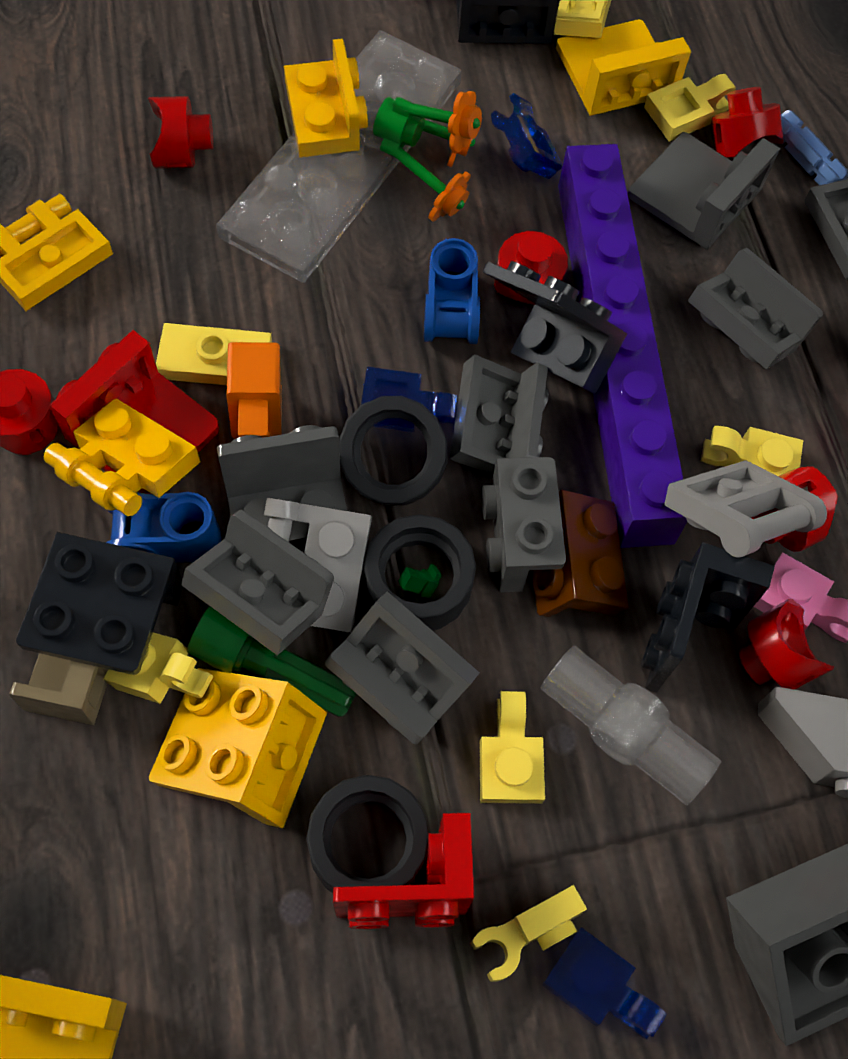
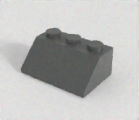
M845 844L726 897L735 948L778 1037L785 1046L848 1017V844Z

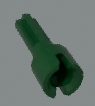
M211 606L208 607L202 616L188 645L187 652L221 672L241 673L244 669L260 678L289 682L325 711L337 717H343L348 712L356 696V693L347 687L334 673L286 649L277 656Z

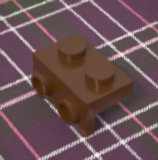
M560 490L559 501L566 562L561 569L533 570V588L536 597L537 613L540 616L551 617L567 608H574L614 616L629 608L615 504L611 501Z

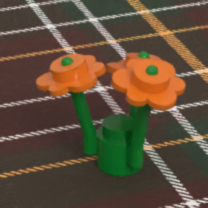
M474 91L459 92L454 101L453 112L415 104L398 96L395 99L388 96L381 104L375 117L373 135L383 139L380 151L395 157L439 194L428 216L432 222L446 214L453 216L464 207L469 196V191L466 189L471 174L467 171L463 174L458 173L446 186L402 148L406 144L414 147L424 131L449 140L451 153L447 166H453L456 154L466 157L469 147L475 145L474 138L477 136L482 122V111L480 107L475 105L476 93ZM425 118H426V119H430V120H435V121L443 122V123H448V128L445 127V126H442V125L433 123V122H431V121L425 120Z

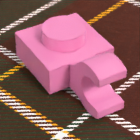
M782 552L774 565L769 589L754 607L765 613L787 599H793L804 608V631L810 623H813L831 637L846 643L848 641V599L827 596L834 581Z

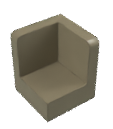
M39 653L29 684L13 682L9 695L24 711L95 725L108 684L103 678L109 669Z

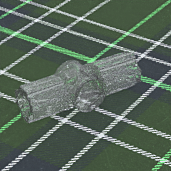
M575 645L564 654L540 687L549 697L553 698L565 710L590 728L589 734L592 740L607 755L624 765L632 766L635 764L686 806L706 786L722 762L713 753L709 752L671 722L667 708L655 695L637 684L627 683L624 685Z

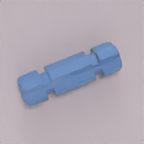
M787 110L782 113L784 143L787 142L785 149L810 176L814 173L817 175L814 181L820 186L847 179L848 169L837 158L833 161L830 159L833 153L808 127L801 128L804 123L794 111Z

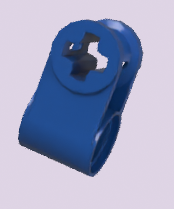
M457 238L445 239L437 243L432 249L430 256L428 294H426L424 342H432L435 337L467 338L469 344H477L480 324L477 252L471 244ZM453 271L460 275H450L445 272Z
M137 492L142 497V505L133 516H126L117 509L108 510L113 515L111 540L106 543L171 557L176 562L193 563L220 543L222 539L211 505L206 498L198 493H165L160 498H157L153 494ZM190 522L203 523L199 530L194 533L179 534L183 526Z

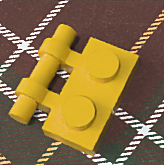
M60 193L45 203L42 200H38L26 208L27 214L9 226L4 227L0 224V283L25 311L113 255L109 241L79 209L72 212L70 204Z
M117 398L113 399L73 431L80 449L75 447L67 449L60 443H53L46 448L43 456L44 461L54 468L55 474L59 479L73 487L81 485L90 491L91 498L95 503L109 511L117 509L126 516H133L139 511L142 505V497L137 494L139 490L143 488L157 498H160L200 463L196 446ZM105 465H108L109 467H111L112 469H114V470L117 471V472H113V471L103 472V471H101V469H102Z

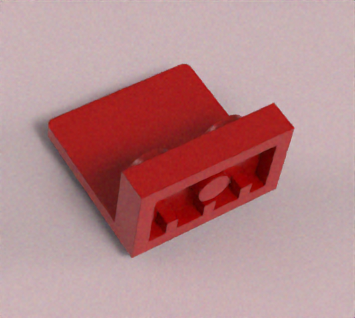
M443 813L438 833L428 834L426 858L427 885L334 887L333 905L336 917L348 918L349 928L351 929L389 927V917L415 916L416 927L437 928L454 926V919L458 918L459 915H465L474 899L471 813Z

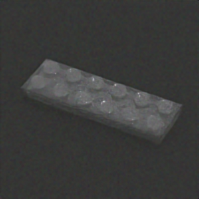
M379 30L356 58L359 72V89H354L356 97L364 96L368 116V128L359 129L360 150L299 158L294 131L216 224L218 238L294 279L305 283L400 162L395 157L380 151L383 139L373 135L375 117L383 101L388 96L394 99L398 96L415 104L441 109L460 85L461 69ZM406 144L402 149L407 152L411 146Z

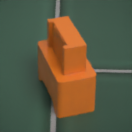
M230 342L228 344L226 396L233 439L246 435H257L263 438L282 435V385L280 344Z

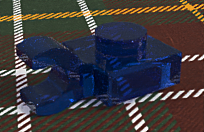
M512 93L509 96L514 107L512 115L508 118L506 115L494 110L491 113L492 123L497 129L505 133L511 145L508 149L509 155L521 170L525 172L531 170L550 179L562 169L563 164L546 130L536 124L529 101Z
M367 367L361 405L380 396H404L422 403L438 418L439 422L455 424L458 395L422 391V374ZM401 418L385 419L373 425V427L415 432L416 427L413 423Z
M582 927L577 931L542 984L596 1027L601 1024L609 1011L646 1040L649 1036L654 1037L667 1016V1013L653 1001L626 986L636 968Z

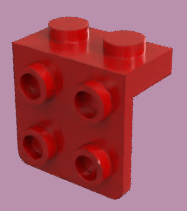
M134 330L119 343L109 345L100 355L98 362L78 380H72L64 385L56 399L49 405L64 438L78 449L80 447L73 431L115 398L196 446L198 453L219 432L218 420L214 415L158 372L150 342ZM105 465L102 468L105 472H117L108 465ZM143 488L138 491L145 494H151Z

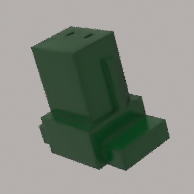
M432 564L428 570L422 569V571L406 567L398 582L403 590L414 592L420 602L426 603L427 599L431 598L439 585L438 581L442 575L436 565Z

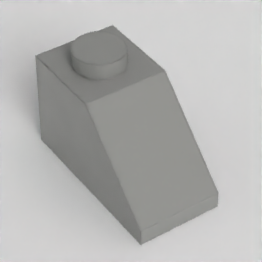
M775 687L758 703V716L814 784L835 787L836 795L848 798V699Z

